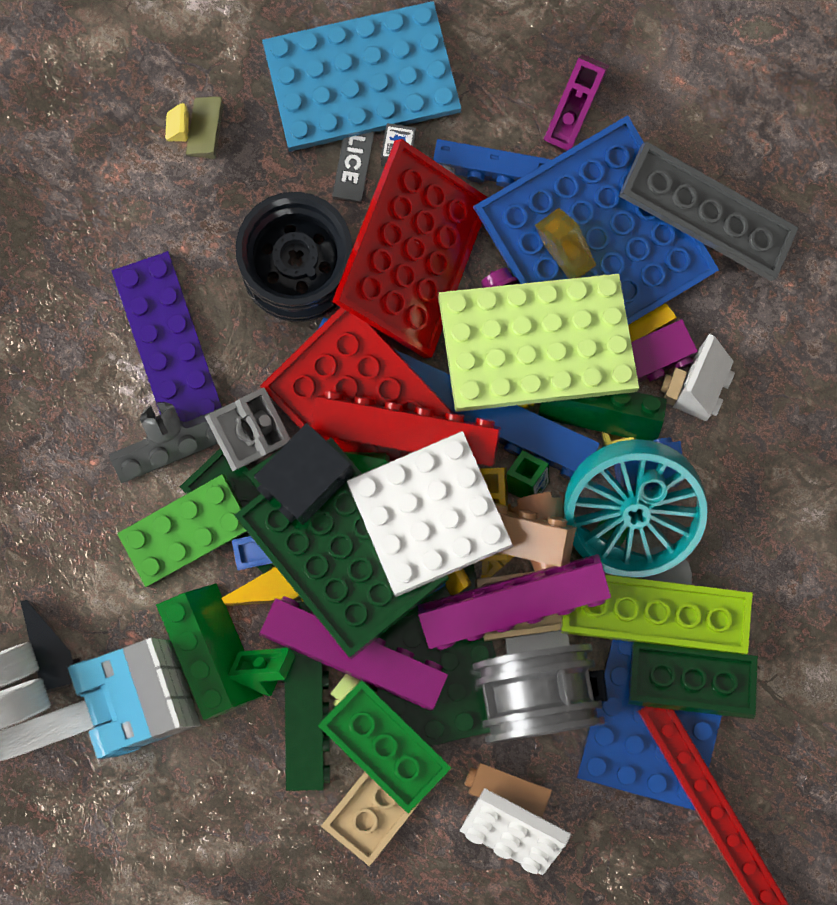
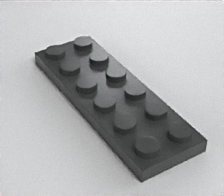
M647 141L641 145L619 194L621 198L770 281L777 279L799 228Z

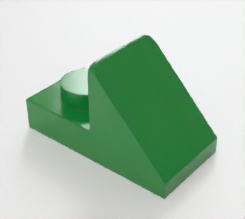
M290 648L238 651L228 676L231 680L261 694L272 696L278 680L286 679L295 654Z

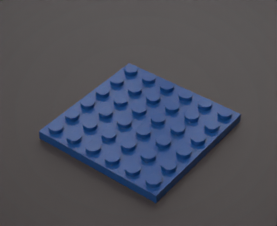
M628 115L474 205L473 208L512 274L518 279V284L619 274L629 325L716 273L719 269L704 243L619 196L640 147L644 143Z

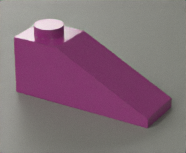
M584 54L578 58L543 140L567 151L573 147L599 92L609 65Z

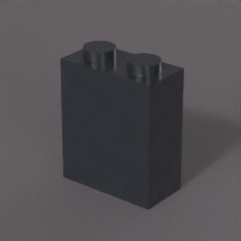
M306 423L264 465L254 478L260 484L256 489L269 502L275 498L282 505L278 510L291 523L296 519L304 525L355 473V470L341 454Z

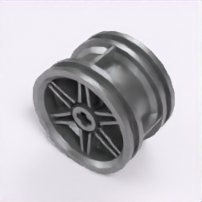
M591 644L546 648L474 663L473 670L480 671L481 678L475 681L476 687H483L488 720L482 721L483 728L490 727L491 732L490 736L485 737L486 743L529 738L605 724V718L598 717L596 709L602 708V702L593 700L588 669L595 667L594 660H587L586 653L592 651Z

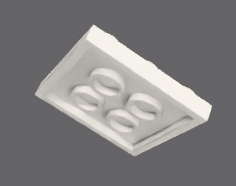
M485 788L460 829V832L464 833L471 842L484 844L492 848L498 856L505 859L511 858L520 863L526 871L541 875L553 863L567 844L571 835Z

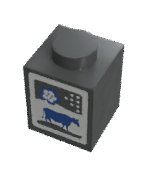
M390 123L386 124L381 152V166L385 167L395 140L403 139L413 147L415 146L416 128Z

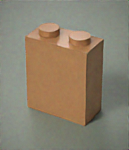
M481 763L477 765L476 769L470 767L464 783L465 786L469 787L468 794L479 797L485 788L540 818L543 817L552 792L550 789Z

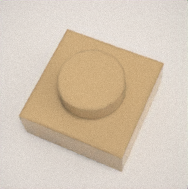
M675 368L671 376L666 374L660 391L665 393L663 398L667 399V404L674 405L677 401L687 374L686 371Z

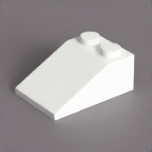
M709 334L699 348L686 375L678 399L673 405V408L703 421H707L711 414L715 416L718 414L723 399L719 398L723 387L729 388L735 372L730 370L734 361L715 336Z

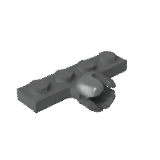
M157 402L161 415L158 416L155 415L151 405L148 406L140 417L147 435L146 438L109 454L110 461L121 484L218 444L205 416L212 412L193 420L182 422L175 407L168 402Z

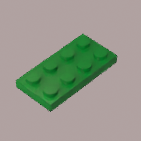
M362 680L317 725L408 814L451 769Z

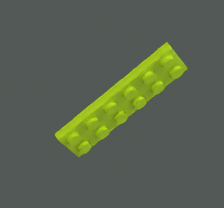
M605 575L611 598L605 599L606 601L603 604L595 607L587 605L577 607L572 613L562 616L561 633L747 655L753 593Z

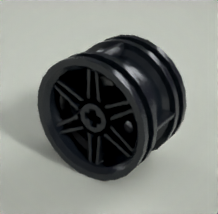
M283 192L268 197L257 204L244 218L238 230L235 244L236 260L247 293L254 303L265 313L279 320L289 322H309L333 311L337 305L332 300L352 252L351 234L342 215L326 200L303 192ZM292 225L296 227V232L286 234L285 228ZM320 234L324 236L325 241L322 244H316L313 241L315 235ZM267 244L273 246V251L270 254L262 252V248ZM296 257L299 260L301 258L302 265L297 266L295 263L292 266L291 259ZM328 265L331 267L328 273H322L319 270L320 267ZM279 276V280L276 283L271 284L268 282V277ZM299 282H304L308 286L305 293H299L296 290Z

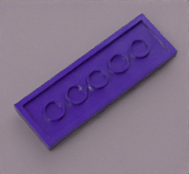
M167 251L111 270L156 404L157 402L172 404L182 422L193 420L222 408L169 252Z

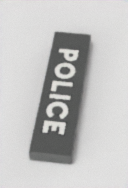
M375 132L343 138L332 199L362 204Z

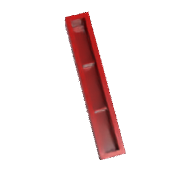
M325 391L324 395L315 397L311 427L319 435L415 452L463 431L476 463L488 466L495 464L501 427L494 426V420L477 418L476 422L464 420L465 415L446 412V416L442 417L433 415V409L416 407L414 412L403 410L404 404L385 401V406L375 405L372 398L355 396L354 401L342 399L343 393Z

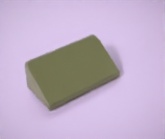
M223 97L194 98L186 156L216 159L224 107Z

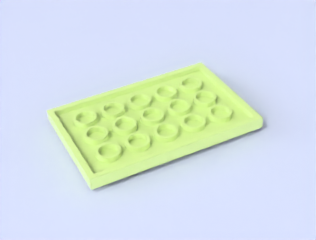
M619 274L439 292L438 299L455 412L637 392L639 389Z

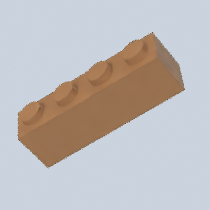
M494 503L513 547L499 553L558 567L570 563L576 527L567 525L566 519L549 517L548 520L537 518L536 512L519 510V513L507 511L508 506Z

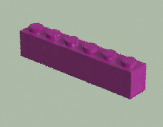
M599 554L571 561L562 567H550L418 605V615L429 649L435 647L437 649H446L453 646L456 641L463 639L468 641L478 640L484 637L485 633L491 631L506 632L513 629L516 624L523 622L528 624L538 623L544 620L545 616L555 613L557 615H567L575 611V608L584 605L595 607L603 604L606 601L605 599L611 598Z
M283 596L282 600L275 598L259 633L260 636L429 711L434 709L448 674L441 672L443 666L430 660H425L423 664L413 659L414 653L397 647L396 651L384 646L386 641L381 638H377L351 660L312 611L308 613L299 609L300 603Z

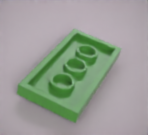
M222 474L117 534L145 587H149L247 531L234 516L243 507L226 475Z

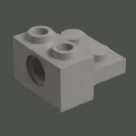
M264 387L205 416L232 471L282 448L290 440Z

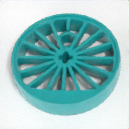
M625 440L597 450L578 466L566 489L564 517L567 520V525L576 527L573 545L583 558L599 554L603 570L606 573L630 578L647 577L675 567L696 548L703 536L707 523V498L700 476L693 465L681 453L667 445L654 441ZM639 460L635 490L633 491L625 462ZM646 460L658 462L656 470L648 469L644 471ZM620 463L628 492L607 470L608 467ZM667 466L677 471L666 480L662 474ZM598 473H601L618 493L591 479ZM684 478L692 486L667 493L668 489ZM650 482L659 483L651 490L644 488ZM585 487L608 499L579 497ZM697 497L696 507L665 505L678 500ZM575 506L604 509L574 517ZM661 514L694 518L690 526L686 527ZM608 519L592 531L582 526ZM653 521L683 536L672 544ZM617 525L608 540L600 537ZM647 525L667 549L651 554L643 527ZM628 526L625 548L616 545V542ZM634 529H639L646 555L631 551Z

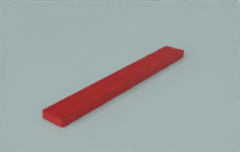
M647 706L637 711L750 904L789 905L675 711Z

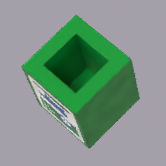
M522 450L506 473L508 492L520 498L542 493L550 482L549 463Z

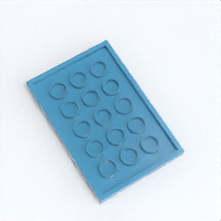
M434 1L262 40L289 152L343 140V138L386 130L387 123L404 126L461 113V105Z

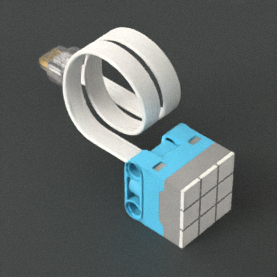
M149 638L103 656L69 666L68 671L76 695H81L85 700L7 729L4 728L45 711L50 707L51 703L41 678L0 691V762L85 731L89 732L97 759L114 758L201 726L181 664L171 640ZM30 642L0 651V687L29 676L39 670Z

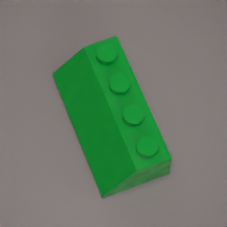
M217 583L184 592L156 605L203 720L209 721L264 697L263 694L231 680L228 676L238 651L245 650L229 611L222 600Z

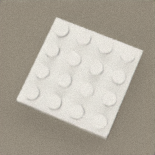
M463 431L347 481L396 597L513 547Z

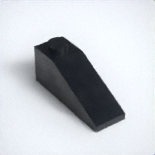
M20 601L29 641L32 644L34 656L39 666L37 675L38 678L43 679L46 693L73 686L68 667L82 662V658L76 657V653L31 601Z

